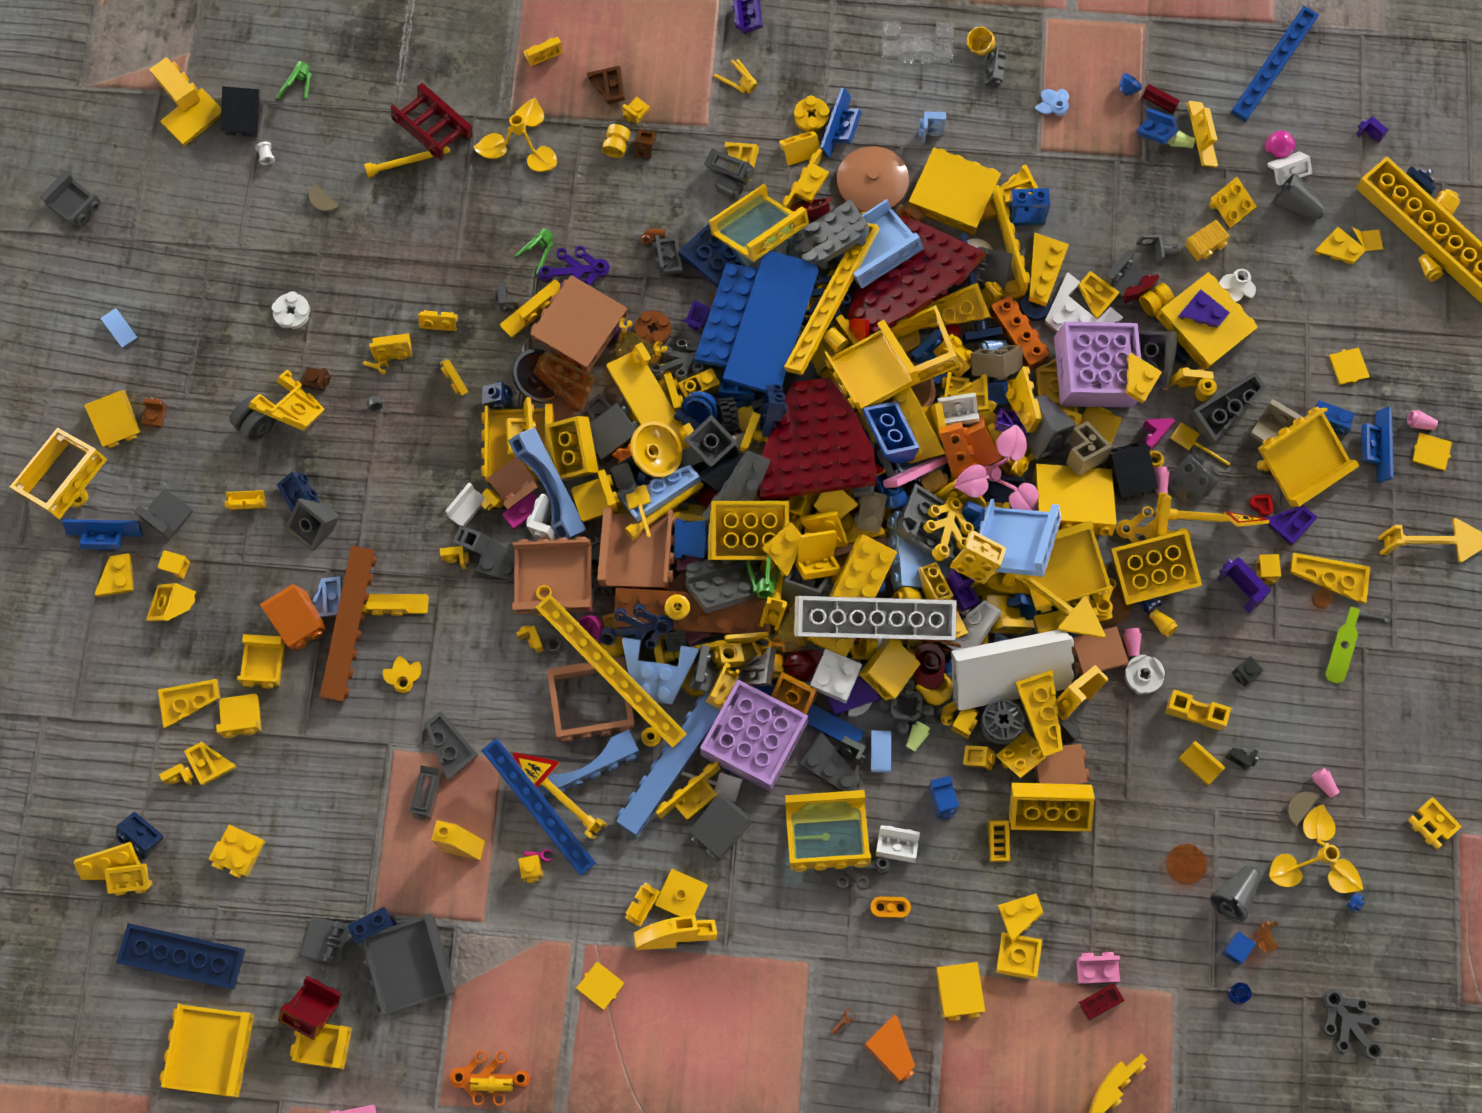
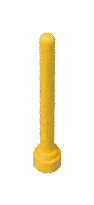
M448 146L444 147V154L449 153L450 148ZM429 151L377 165L370 162L364 164L368 178L375 177V174H378L379 171L434 156Z
M700 481L646 518L648 526L702 489L704 483ZM643 521L634 525L630 524L625 528L626 533L633 541L639 538L642 530L645 529Z

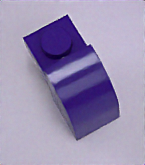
M951 569L947 573L945 580L961 612L977 606L980 602L971 588L975 581Z

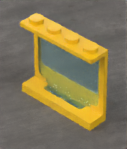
M762 184L709 220L711 234L753 262L809 224L807 209L800 207L793 212L768 197L765 184Z
M865 790L785 795L790 870H795L796 872H803L807 869L821 871L830 867L845 869L847 866L863 868L871 865L865 810Z

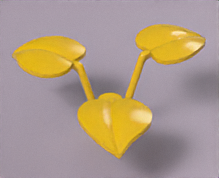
M536 98L523 104L510 117L511 127H508L506 140H504L502 135L492 133L483 137L474 146V150L482 157L498 159L507 153L505 145L509 142L511 132L518 136L523 134L533 153L527 158V164L530 169L536 172L552 170L557 165V157L554 151L546 146H541L535 151L526 133V126L536 127L544 120V112Z
M1324 805L1313 808L1304 818L1303 832L1307 838L1316 839V842L1324 847L1319 849L1318 857L1298 865L1296 859L1290 854L1276 856L1271 863L1270 880L1282 887H1293L1303 879V874L1299 868L1320 860L1322 863L1331 862L1330 868L1332 870L1328 873L1327 879L1334 891L1339 893L1362 891V881L1354 865L1346 859L1337 860L1340 855L1338 848L1323 842L1330 840L1335 834L1336 828L1332 817Z

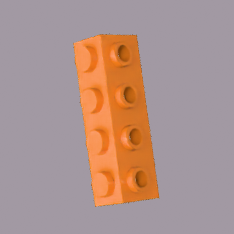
M1009 295L992 304L989 314L996 325L1002 328V333L1010 345L1022 346L1024 367H1029L1031 371L1046 363L1050 352L1048 347L1039 340L1038 332L1029 325L1027 316L1020 312L1017 301L1012 300Z
M962 422L939 428L953 481L968 467L978 465L977 462H973L972 456H975L972 445H968L969 432L967 427L963 428Z

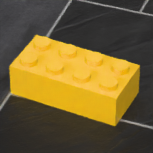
M1012 783L1009 807L1011 830L1091 832L1095 801L1092 785Z

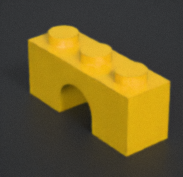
M1173 690L1169 695L1165 710L1166 714L1222 731L1227 726L1231 707L1215 702L1210 704L1201 703L1192 699L1193 695Z

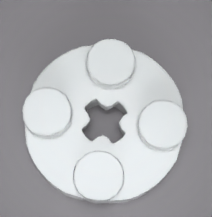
M292 291L280 296L273 303V317L282 328L298 329L307 323L310 306L303 296ZM290 308H295V309H294V312H295V313H294V314H291V313H288V314H287L288 309H290Z
M1147 655L1136 656L1130 660L1124 671L1125 681L1130 689L1138 695L1154 693L1161 687L1164 681V667L1154 657L1152 658ZM1141 670L1149 672L1148 679L1140 677Z

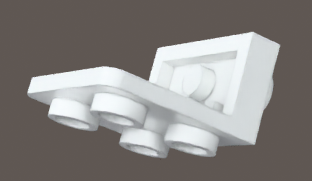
M541 494L536 499L532 515L528 516L526 522L527 528L535 541L541 538L548 539L549 541L557 539L552 528L547 525L552 513L550 501L545 494Z

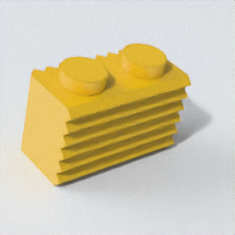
M1214 220L1188 237L1185 247L1194 256L1196 261L1201 259L1207 260L1213 255V251L1216 249L1220 251L1228 245L1227 241L1230 235L1217 220Z

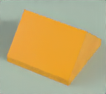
M782 672L771 697L807 715L818 694L817 689Z

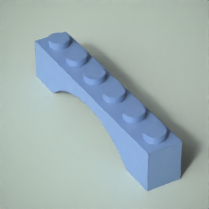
M535 427L509 439L508 442L516 458L529 466L545 487L551 505V527L556 537L570 539L585 531L586 528Z
M628 729L611 737L602 753L590 764L573 772L550 774L548 779L564 793L565 789L571 786L576 788L582 785L583 781L588 778L592 780L601 776V772L607 769L608 771L615 770L624 761L627 763L634 761L640 753ZM543 785L538 787V790L546 800L553 795Z

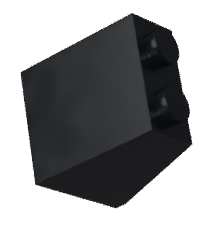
M222 86L221 131L225 132V135L236 136V133H243L244 137H254V134L259 133L261 99L259 89Z
M1136 442L1111 449L1105 465L1107 469H1112L1113 488L1116 497L1130 500L1135 498L1134 495L1141 493L1142 496L1153 493L1152 490L1158 489L1148 444Z
M737 452L719 461L711 468L707 467L699 471L697 474L705 483L719 493L723 487L722 485L732 475L734 468L744 454Z

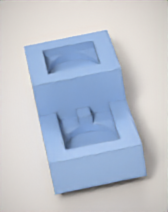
M116 308L101 317L103 323L122 348L138 338Z
M871 730V772L891 773V731Z

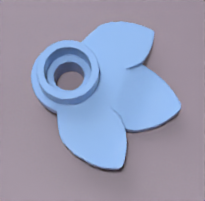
M1046 89L1041 92L1043 102L1035 106L1038 112L1046 115L1054 113L1057 116H1063L1067 113L1069 109V94L1066 90L1060 89L1055 92L1054 90Z

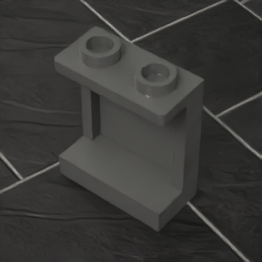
M66 171L40 195L45 205L76 229L84 224L86 219L101 204V201L94 193L91 194L74 181Z
M618 403L590 423L595 451L601 460L606 463L613 459L611 455L616 450L631 441L634 431L640 426L636 420H631L629 417L631 413L625 405L622 407Z

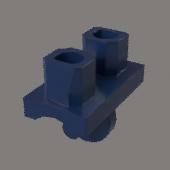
M1411 166L1406 174L1430 196L1433 195L1436 187L1432 185L1435 179L1431 175L1434 171L1430 169L1426 172L1423 168L1417 171Z

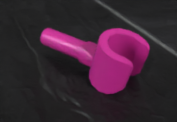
M544 849L542 852L524 851V856L538 855L542 861L549 862L551 859L544 858L543 854L545 852L552 853L550 849Z

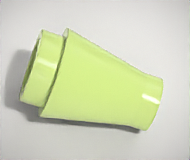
M1178 131L1167 144L1171 147L1192 149L1195 144V138Z
M916 721L915 725L912 724L906 747L916 752L917 748L930 734L928 733L930 728Z

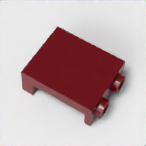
M306 976L303 986L290 1003H284L280 1008L278 1022L314 1040L339 1007L342 994L336 989L320 983L317 979Z

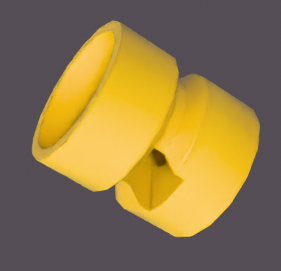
M619 124L609 125L606 133L607 139L604 140L602 145L603 153L613 158H622L631 135L630 130Z
M1160 283L1152 291H1147L1141 295L1139 301L1143 310L1153 317L1175 297L1165 283Z

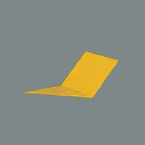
M1353 228L1366 251L1383 249L1380 230L1360 231Z

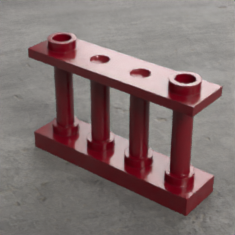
M423 83L417 86V98L403 109L399 110L396 106H391L392 120L396 124H400L424 145L432 156L437 157L441 161L444 159V147L453 140L463 136L468 141L473 137L472 125ZM421 103H425L429 107L427 111L414 121L406 116ZM434 114L442 118V120L426 132L418 127ZM446 125H450L455 129L439 143L431 138Z

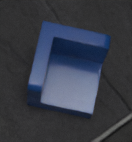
M968 501L963 506L962 514L966 522H970L974 526V531L977 532L980 529L981 521L984 519L985 508ZM957 521L956 525L958 529L961 530V526Z
M1238 931L1233 935L1222 954L1239 966L1243 964L1255 946V942Z

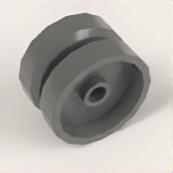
M258 394L249 396L239 403L232 411L229 422L240 431V434L248 442L262 439L272 431L278 422L277 419L248 407L250 401Z

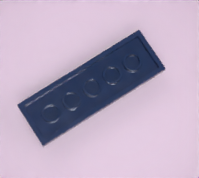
M128 923L116 963L235 990L246 950Z

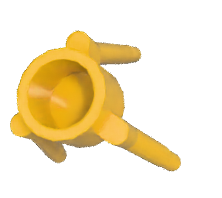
M739 59L736 62L731 60V63L743 76L739 81L740 86L722 76L714 74L715 78L738 89L742 94L745 91L748 94L751 93L758 85Z

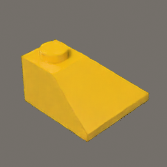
M177 583L158 585L146 621H168L190 610L195 602L194 596L196 591Z

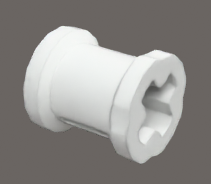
M260 142L255 146L256 151L259 153L260 165L268 166L275 162V157L271 153L272 146L270 142Z

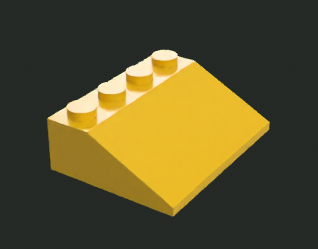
M711 501L708 560H767L768 556L761 547L789 523V501Z
M1187 529L1109 550L1113 569L1126 605L1202 586Z

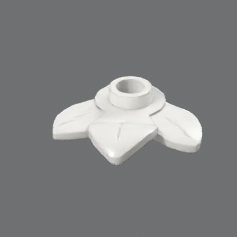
M1238 269L1233 274H1226L1219 282L1223 289L1228 290L1235 302L1240 301L1244 295L1253 298L1256 292V287L1251 282V275L1246 269Z

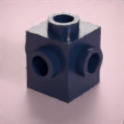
M496 381L491 385L482 386L483 405L488 406L492 410H502L504 407L512 405V388L504 384V382Z

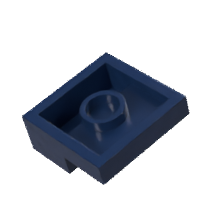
M778 384L766 385L760 411V426L762 436L768 437L771 434V430H775L776 421L781 422L782 416L786 415L787 412L785 394L782 392L783 387Z

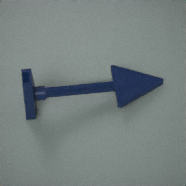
M965 233L961 234V241L968 243ZM973 271L967 277L969 286L976 283ZM977 320L975 323L976 331L966 332L962 338L963 343L967 344L997 339L1003 333L1001 327L987 329L984 320Z

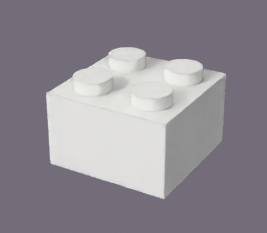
M825 649L810 686L817 689V692L846 704L862 664Z

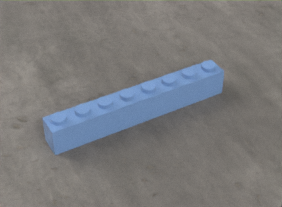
M705 693L704 696L700 695L695 703L696 708L694 711H689L685 716V723L682 729L687 735L674 748L668 743L664 746L661 752L663 755L659 760L656 759L650 767L652 770L648 776L645 775L639 783L640 788L637 792L633 791L627 800L629 804L625 809L621 808L616 816L617 825L636 838L701 747L720 713V709L705 702L709 693Z

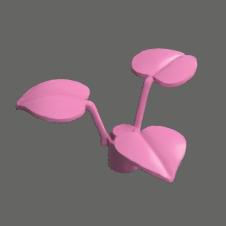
M1013 425L998 437L996 443L998 453L1001 456H1006V458L998 463H994L993 466L972 465L968 467L957 478L954 487L970 497H980L988 489L987 481L1001 483L1015 491L1009 496V504L1012 509L1037 511L1039 493L1034 485L1022 483L1017 489V487L1000 479L1001 470L998 467L1009 461L1010 458L1015 461L1020 460L1027 448L1024 433L1017 425Z

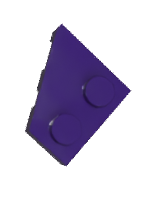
M1200 289L1178 317L1180 319L1195 320V323L1207 324L1210 327L1218 328L1230 312Z
M1000 408L996 418L995 430L1004 432L1013 425H1017L1025 437H1027L1029 433L1016 412Z
M1301 505L1300 507L1283 511L1278 515L1269 516L1265 519H1269V524L1266 525L1292 546L1318 517L1304 505Z

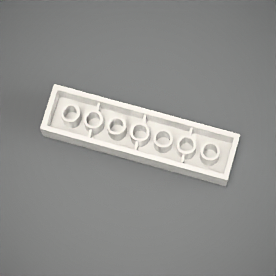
M795 596L794 636L956 640V600Z

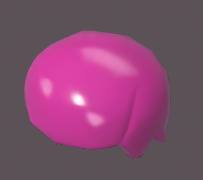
M1276 131L1267 138L1265 142L1266 151L1271 152L1275 158L1287 157L1293 153L1296 147L1295 139L1286 131Z
M591 615L578 619L577 622L599 643L601 631L605 628L603 621L597 616Z

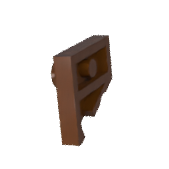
M620 66L587 73L589 80L608 104L626 100Z

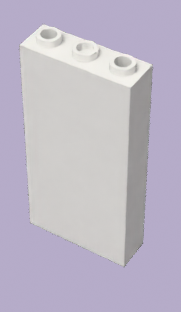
M1054 630L951 651L953 701L958 710L989 705L993 701L1000 699H1019L1020 696L1015 682L1053 670L1055 691L1066 689L1072 684L1074 679L1072 663H1074L1072 647H1074L1073 637L1069 636L1066 631Z

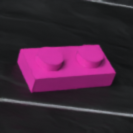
M533 492L502 514L513 530L524 524L528 516L532 515L537 499Z

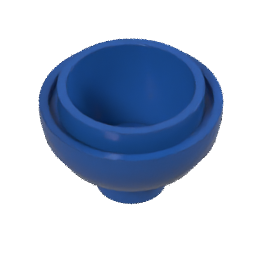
M696 391L690 393L683 400L682 411L685 412L686 416L689 415L698 421L700 425L711 415L717 419L719 408L711 394Z

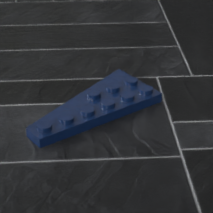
M709 224L678 252L682 259L717 288L726 263L745 266L736 250L711 234ZM721 231V232H720L721 234H723L724 236H726V234H725L724 231Z

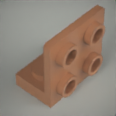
M516 457L488 477V481L502 498L503 504L507 509H510L540 487L523 462Z

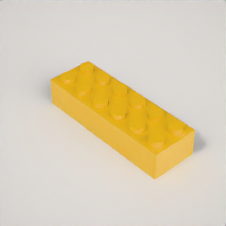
M864 534L858 535L828 597L875 598L897 551ZM809 636L807 640L824 649L847 657L855 638Z

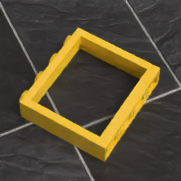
M936 305L918 312L909 319L907 317L896 322V326L890 328L897 339L935 322L938 323L949 352L915 366L920 378V382L915 385L961 366Z
M57 428L11 484L10 488L21 497L60 520L108 459L95 448ZM68 444L86 453L47 503L29 494Z

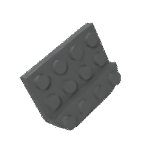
M850 199L805 226L788 239L802 260L815 264L817 268L821 267L823 270L829 267L828 261L854 245L859 244L862 247L866 243L865 239L870 232V228L866 219L863 218Z
M915 483L911 487L902 514L897 518L896 534L935 559L932 555V550L940 544L944 527L932 533H927L923 526L928 520L938 521L947 517V513H942L936 518L928 515V509L932 505L941 506L945 502ZM959 530L960 533H961V535H962V537H965V538L968 537V535H964V534L961 532V530ZM952 532L948 543L950 549L949 556L944 561H938L949 568L951 562L962 551L957 547V542Z
M707 558L687 565L685 587L705 614L760 598L757 596V593H753V585L746 564L747 560H708ZM749 560L756 583H758L760 579L765 578V575L756 565V560Z

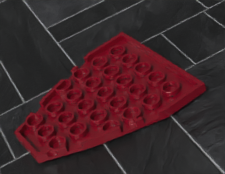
M900 214L898 217L913 234L917 233L920 237L924 249L864 288L857 284L847 318L849 321L855 318L870 319L869 332L872 334L880 330L877 323L882 320L886 322L889 328L897 325L896 321L904 317L909 319L932 304L933 298L939 294L945 295L948 293L947 289L955 283L957 285L961 284L986 256L984 251L906 215Z
M827 377L792 382L785 396V403H787L786 415L782 416L781 422L776 421L775 430H771L762 456L768 458L770 463L762 483L759 485L761 501L876 486L874 449L852 406L832 379Z

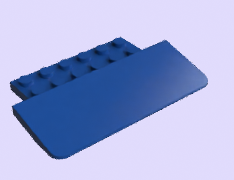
M773 251L763 255L759 268L726 263L694 358L695 362L726 368L723 376L724 382L755 391L765 392L766 385L778 384L782 386L787 372L784 366L795 347L818 275L817 266L805 260Z

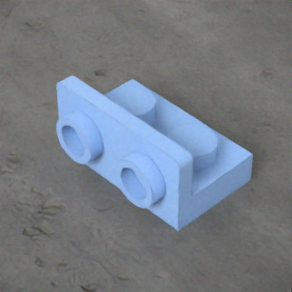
M924 111V117L920 118L918 137H922L921 143L925 144L926 134L931 136L943 135L946 112Z

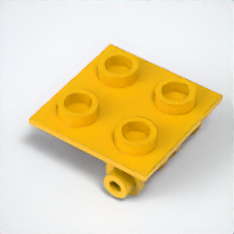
M1238 177L1212 196L1209 204L1211 209L1219 211L1229 228L1233 227L1257 207Z
M1026 731L995 755L1002 762L1001 764L1006 770L1009 768L1019 778H1022L1046 758H1043L1037 741Z

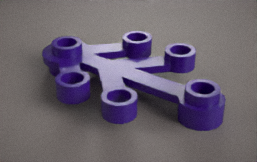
M583 246L575 248V256L579 259L582 258L590 265L583 266L568 255L565 248H559L556 252L557 258L565 261L571 267L551 269L548 266H543L539 269L538 275L542 282L547 283L554 276L572 275L580 279L584 273H590L587 279L581 280L590 286L597 277L607 275L610 266L604 259H594L586 253ZM582 250L583 253L578 254L577 251ZM564 252L565 255L560 256L559 253ZM599 265L604 266L602 269L597 268ZM548 271L549 273L545 275L542 272Z

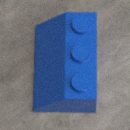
M897 401L862 409L884 456L895 464L912 461L920 447Z

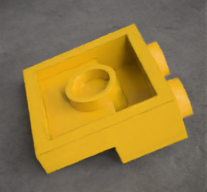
M228 825L221 841H217L209 857V860L213 862L211 866L223 870L225 867L230 870L229 874L240 878L241 875L248 878L266 841L232 825Z

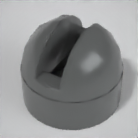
M371 396L367 400V407L370 412H377L383 408L379 397Z

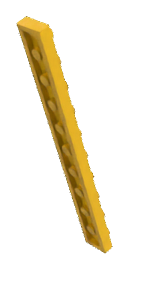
M867 223L870 232L865 239L866 243L862 247L856 244L846 250L784 366L787 372L803 375L855 277L854 272L860 268L880 230L878 225Z
M548 594L535 607L672 748L687 735L551 594Z

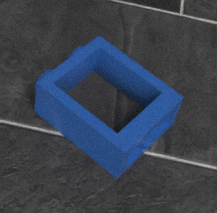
M1049 188L1012 189L1008 204L1010 223H1013L1014 226L1045 225L1050 208Z

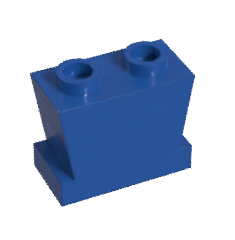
M675 519V559L685 560V556L703 560L708 558L709 521L701 520L687 523L683 519Z
M951 776L931 780L928 789L936 817H942L943 820L954 817L959 808V803Z

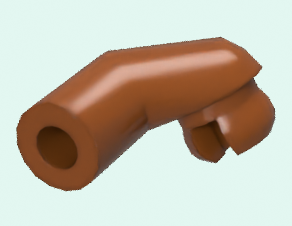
M648 229L642 234L640 238L641 243L649 245L656 239L655 235H659V238H665V229Z

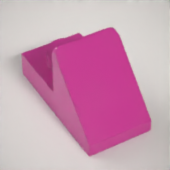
M1174 419L1145 420L1143 428L1150 433L1143 442L1148 444L1150 451L1171 429L1175 422Z

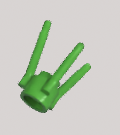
M300 61L297 62L292 74L276 96L277 100L286 88L293 83L295 78L300 81L306 79L304 99H307L310 78L312 76L309 73L310 66Z
M542 228L515 257L518 258L527 249L530 250L536 244L542 248L546 246L536 271V275H538V271L543 267L550 248L554 245L552 242L553 234L549 230Z
M767 557L765 578L760 579L758 583H756L750 561H746L753 585V593H757V596L763 599L774 595L779 569L776 568L771 582L769 579L770 557Z

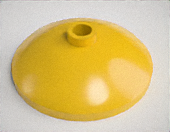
M649 421L643 423L634 431L630 443L631 454L636 465L644 473L653 477H666L677 470L682 460V446L677 434L668 425L658 421Z

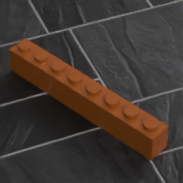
M351 545L320 699L343 703L344 698L348 699L350 687H346L348 679L352 680L354 668H350L351 661H356L358 650L354 649L355 642H360L362 632L358 630L359 623L364 622L365 612L362 611V608L369 598L366 588L367 585L371 586L373 574H370V569L375 567L377 556L373 555V549Z

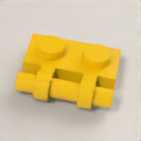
M1433 797L1417 810L1422 816L1420 820L1414 815L1407 819L1414 831H1418L1426 839L1425 842L1428 845L1431 844L1436 850L1442 846L1437 840L1439 836L1447 841L1462 827ZM1428 823L1435 831L1431 833L1424 824Z

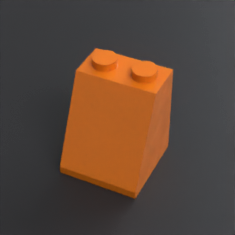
M981 415L979 416V422L966 425L965 427H967L970 436L967 439L968 445L973 446L975 456H972L973 462H977L978 465L985 467L1002 459V456L998 453L996 444L987 428L988 423L986 419Z
M294 584L260 604L286 645L294 650L304 648L307 642L320 638L323 632L328 630L308 592Z
M894 1014L863 1047L897 1083L901 1080L905 1083L914 1074L912 1069L915 1067L899 1019Z

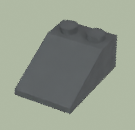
M1138 330L1141 359L1162 371L1153 388H1168L1177 351L1178 332Z

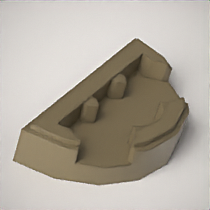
M314 183L309 192L310 202L313 207L319 212L332 213L339 210V206Z
M1304 791L1297 793L1290 799L1287 809L1289 821L1294 827L1299 824L1318 799V794Z

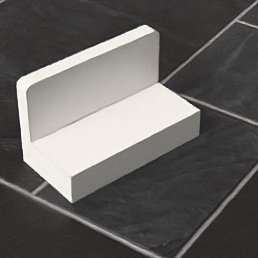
M1296 152L1267 163L1268 167L1274 170L1276 184L1279 186L1283 185L1292 174H1296L1300 178L1312 174L1310 156L1302 152Z
M468 483L445 512L450 520L458 526L462 525L465 527L482 507L480 504L485 497L477 492L471 483Z

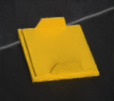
M1086 407L1079 425L1088 421L1111 445L1122 418L1102 407Z

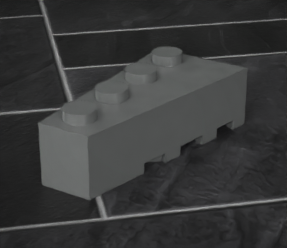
M1254 372L1197 407L1188 416L1208 446H1210L1266 386L1257 373Z
M747 450L734 468L732 475L724 482L722 489L717 496L715 495L712 501H755L760 488L759 485L762 483L770 460ZM711 505L702 514L709 521Z

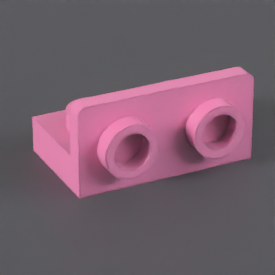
M1104 952L1102 956H1094V953H1082V957L1076 959L1078 984L1120 982L1118 963L1120 956H1114V952Z

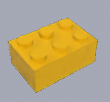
M575 416L545 425L551 460L562 481L592 475L599 471L589 417Z

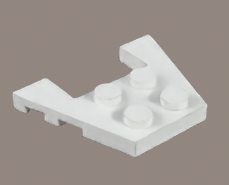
M1068 272L1044 324L1057 333L1064 322L1119 323L1123 317L1111 307L1099 319L1092 316L1069 297L1078 288L1080 281Z

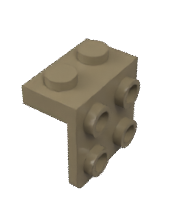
M1272 399L1252 430L1251 436L1261 442L1270 437L1274 438L1278 435L1277 432L1284 427L1289 428L1293 425L1294 420L1302 416Z
M874 492V496L859 497L860 511L856 513L854 523H857V529L880 533L887 500L886 494Z

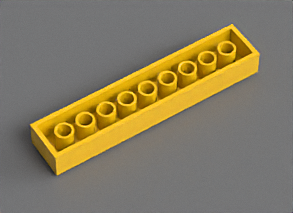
M1386 156L1361 178L1356 189L1482 304V242Z

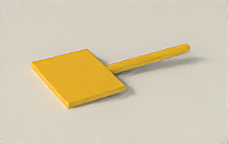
M1182 422L1170 437L1171 440L1188 451L1195 445L1225 465L1230 466L1228 461L1197 443L1196 440L1200 433Z
M645 484L637 487L635 492L627 494L625 497L629 510L639 507L647 537L650 538V530L642 507L645 504L651 503Z

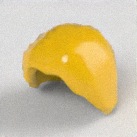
M944 673L943 682L936 689L929 690L920 685H915V689L927 703L938 706L951 698L953 684L952 680Z

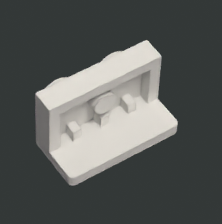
M976 393L938 398V403H942L946 426L959 422L970 425L980 421Z
M881 825L876 856L915 863L920 832Z

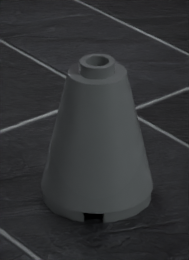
M1292 174L1284 182L1280 193L1277 192L1272 202L1276 207L1313 221L1316 219L1320 220L1326 212L1322 201L1296 174Z
M1253 866L1243 867L1212 894L1210 902L1213 908L1218 913L1220 911L1226 914L1225 918L1233 922L1242 923L1247 919L1261 881L1259 870Z

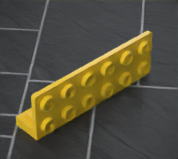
M995 185L993 196L987 205L981 221L992 218L997 219L1006 252L1013 254L1011 268L1015 280L1006 282L1004 291L1001 290L1004 294L1003 298L1010 295L1012 300L1022 299L1026 291H1028L1030 276L1028 272H1025V259L1023 255L1020 256V243L1018 239H1015V227L1009 220L1010 211L1008 206L1005 207L1004 191H1000L999 185Z
M643 343L635 345L631 353L606 365L608 371L639 424L642 425L649 421L662 422L677 434L682 450L690 447L684 440L694 430L690 423L683 426L681 421L678 422L673 418L676 412L648 366L651 357Z

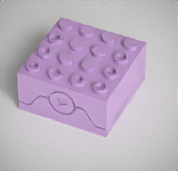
M1064 322L1054 336L1060 406L1133 408L1138 401L1126 394V385L1128 384L1126 379L1128 371L1127 357L1132 353L1141 359L1138 323Z
M737 680L700 747L701 756L713 763L717 761L721 767L771 793L808 724V715Z

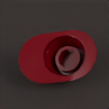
M832 197L814 199L812 203L805 200L799 201L791 205V209L796 211L803 207L807 209L808 219L815 221L830 212L829 202L832 201Z
M925 643L915 653L916 659L921 664L914 672V680L917 685L934 690L943 682L945 656L942 649L936 644Z
M818 650L793 652L786 658L782 667L785 669L786 674L801 682L812 681L823 653Z

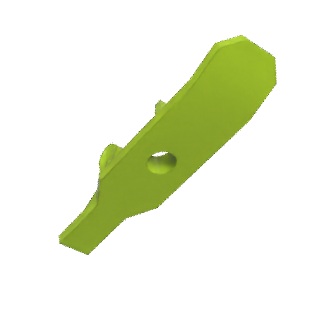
M1350 607L1345 624L1338 629L1329 664L1325 672L1328 681L1338 684L1345 680L1358 637L1356 629L1360 612L1358 608ZM1342 642H1346V643H1347V648H1346V649L1342 648V646H1341V643H1342Z

